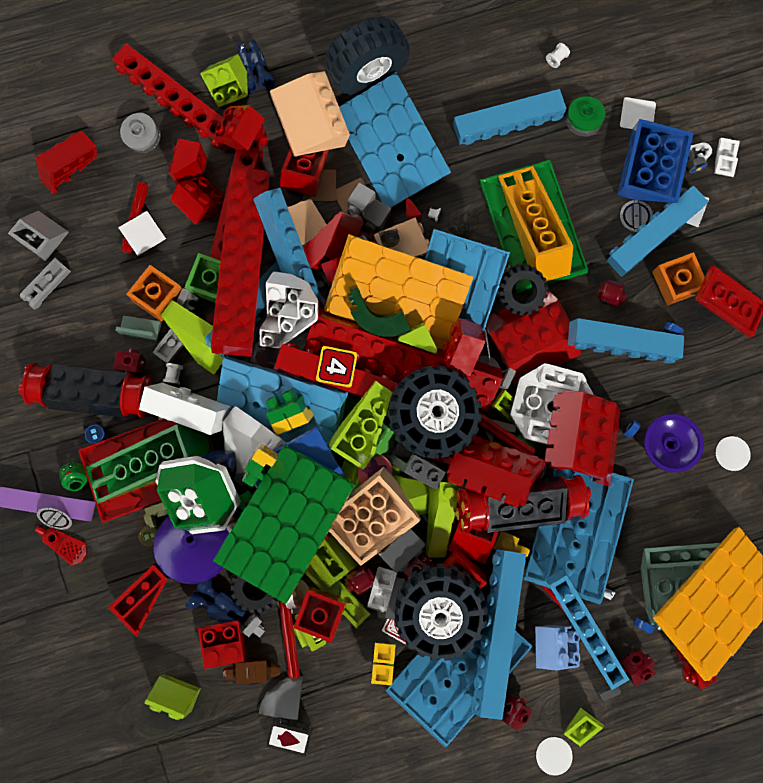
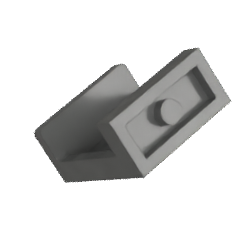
M399 443L396 444L388 458L392 464L404 473L435 490L445 475V471L434 466L424 457H419L415 453L407 451Z

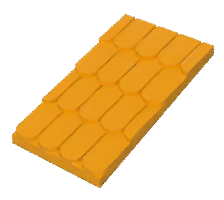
M348 234L324 311L355 321L350 309L356 307V304H351L348 294L351 293L350 287L357 285L366 306L372 312L386 315L402 309L409 327L412 328L425 322L436 348L442 350L445 341H448L450 338L449 332L452 324H455L459 318L473 276Z
M740 527L731 531L653 617L704 681H709L718 674L728 659L734 656L750 633L763 621V555Z

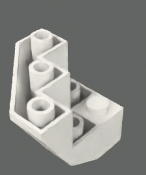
M273 272L266 281L267 318L259 329L260 346L279 349L282 344H286L318 320V300L308 282L293 274Z
M236 406L223 420L224 448L226 451H234L236 474L234 481L241 486L248 485L242 481L246 473L245 467L259 444L262 443L274 451L286 444V442Z

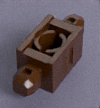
M268 659L245 660L244 662L236 663V668L228 666L223 669V677L226 679H234L236 677V684L267 682L268 675L272 677L281 674V666L279 664H270L268 666Z

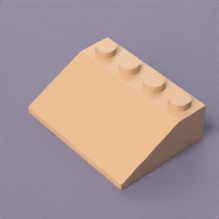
M325 71L304 75L270 90V95L294 156L345 147L350 134Z
M383 467L352 491L329 532L361 566L412 528L421 519L398 482Z

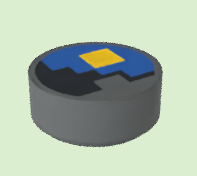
M704 157L695 158L687 164L689 173L699 172L707 166Z

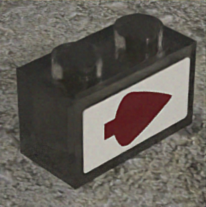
M274 718L266 747L306 757L313 728L309 727V724L305 722H298L296 724L289 722L290 719Z

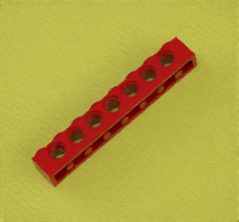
M126 43L112 58L117 72L121 75H127L128 79L135 86L140 85L148 96L153 95L156 98L155 100L162 107L167 106L175 117L178 118L180 116L184 119L183 122L188 127L197 129V133L202 138L210 139L211 144L218 150L221 148L227 152L230 148L229 146L213 139L215 134L213 131L221 123L223 117Z
M264 127L260 128L252 143L256 147L249 148L248 151L236 150L232 167L260 170V162L263 163L264 160L263 148L268 143V135ZM247 161H252V164L244 165ZM230 177L210 257L220 261Z

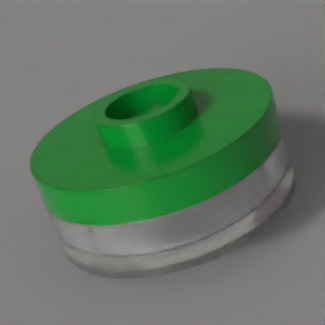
M584 96L575 99L571 103L566 116L568 128L579 136H591L597 133L605 118V108L600 101L593 97Z

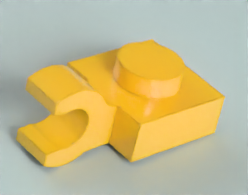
M504 531L500 532L493 548L495 550L526 554V557H528L530 549L518 545L519 538Z

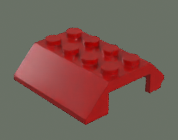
M550 291L546 292L548 297L543 300L545 304L543 306L540 305L538 311H531L532 314H514L507 308L498 311V316L495 313L489 315L485 327L487 337L491 336L506 366L505 370L511 368L516 371L511 381L513 387L518 385V381L522 376L544 363L559 366L581 355L580 349H575V346L568 345L570 321L559 300Z
M563 390L562 393L555 394L553 408L560 409V411L552 410L550 426L557 428V430L549 429L547 445L554 448H546L544 461L549 463V468L557 471L570 469L592 476V482L608 487L611 486L621 414L617 403L580 391Z
M476 435L471 438L472 442L468 446L463 447L462 451L454 454L447 471L448 482L462 487L466 480L465 488L479 494L482 493L485 487L484 495L501 501L504 494L506 495L504 503L517 508L519 505L524 507L528 501L532 484L536 479L543 478L547 471L546 462L537 456L527 455L517 449L507 448L497 442H490Z

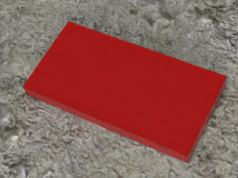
M716 266L709 267L695 300L747 337H753L763 316V300Z

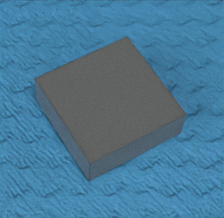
M609 685L595 691L598 698L602 701H607L621 693L619 686L611 690Z

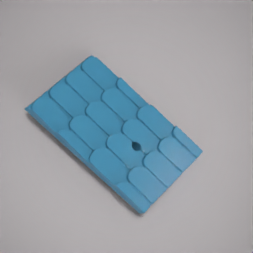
M397 73L392 74L339 107L350 134L348 140L379 198L386 206L393 207L451 173ZM398 154H402L404 156V159L402 161H399L397 159Z
M434 229L425 260L473 276L459 318L469 319L476 324H480L484 333L510 252Z
M229 356L223 358L217 402L231 406L232 409L236 406L274 434L275 432L266 416L269 409L265 401L277 395L280 402L283 403L285 401L281 394L293 388L298 396L303 395L304 404L307 409L311 408L314 416L308 423L277 435L286 443L314 427L318 428L325 442L328 443L341 425L348 392ZM330 449L332 454L335 456V451Z
M570 469L554 470L552 477L562 476L565 479H571L574 475H580L583 478L586 487L589 486L591 490V498L589 499L590 514L585 519H580L578 516L571 517L564 524L539 526L523 580L550 588L545 579L563 569L581 599L601 604L634 479L613 473L611 486L608 487L592 482V476Z
M515 631L509 674L533 647L517 631ZM476 640V646L471 651L469 649L466 650L465 655L459 658L457 656L451 657L452 660L444 661V658H438L437 661L430 660L428 656L421 657L416 654L394 679L392 685H389L385 690L444 747L450 744L474 716L471 713V700L474 697L475 691L474 680L478 671L477 659L481 651L480 640Z

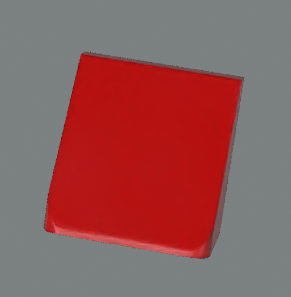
M408 198L405 205L407 221L416 218L417 222H421L422 214L410 198Z

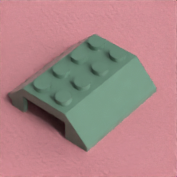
M720 543L644 548L641 575L645 609L651 625H656L657 630L662 629L653 617Z

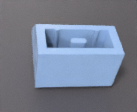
M546 625L535 627L536 668L557 671L580 667V637L573 626Z

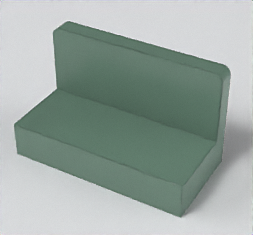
M123 316L121 327H116L115 331L123 336L158 341L162 323L160 321Z

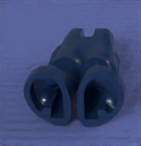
M254 39L249 41L251 51L249 53H246L247 50L243 42L237 44L238 55L247 70L248 94L255 92L258 88L253 70L257 71L258 81L262 88L269 89L275 84L273 75L264 69L266 61Z
M212 579L199 583L197 590L215 599V602L209 601L202 594L195 591L185 606L190 610L196 607H203L208 610L207 616L223 623L238 620L229 614L230 610L241 617H244L247 611L242 610L241 606H237V601L228 592L216 590L212 585Z

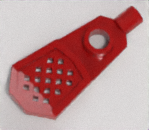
M39 525L35 529V532L42 536V541L70 565L82 563L88 554L87 543L54 528L46 529ZM51 535H55L56 537L54 542L50 541Z

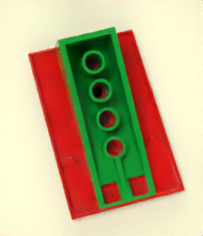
M163 418L78 451L101 521L104 523L162 501L157 492L156 478L159 465L163 461L193 456L200 457L214 451L215 448L209 434Z

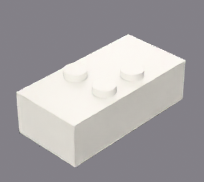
M166 383L144 387L139 410L209 435L223 430V420L232 409L231 406L191 393V390L188 388H177Z

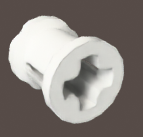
M558 43L556 49L546 56L548 64L553 68H557L560 62L569 56L570 50L565 44Z
M167 363V372L163 383L179 386V376L183 366Z

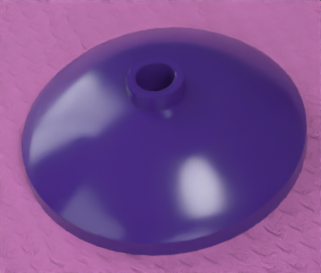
M668 414L657 418L650 424L645 433L644 448L648 458L656 467L666 472L679 473L689 470L697 464L703 453L704 440L700 429L692 420L682 415ZM668 441L672 443V448L667 446Z

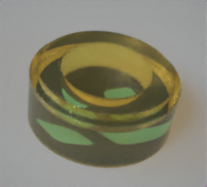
M150 526L144 527L139 533L140 543L144 546H153L157 529L150 528Z

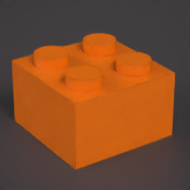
M694 252L661 264L653 271L667 306L697 295L705 278Z
M149 265L126 295L132 302L162 322L164 319L161 317V314L171 300L177 301L182 288L169 277Z

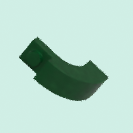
M358 286L350 287L351 293L348 294L352 305L356 304V307L351 308L350 312L363 329L372 334L385 337L397 336L411 331L402 309L386 315L376 314L366 306Z

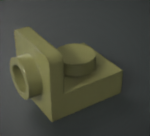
M163 502L145 508L144 520L150 528L158 527L155 515L162 517L168 514Z

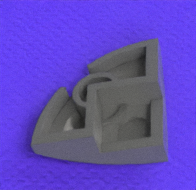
M303 675L293 679L289 677L284 678L272 690L269 689L261 702L259 714L298 720Z

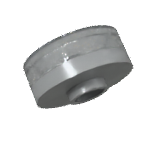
M135 113L128 116L123 121L120 129L123 142L136 153L152 151L158 145L161 137L159 126L150 116L144 113Z

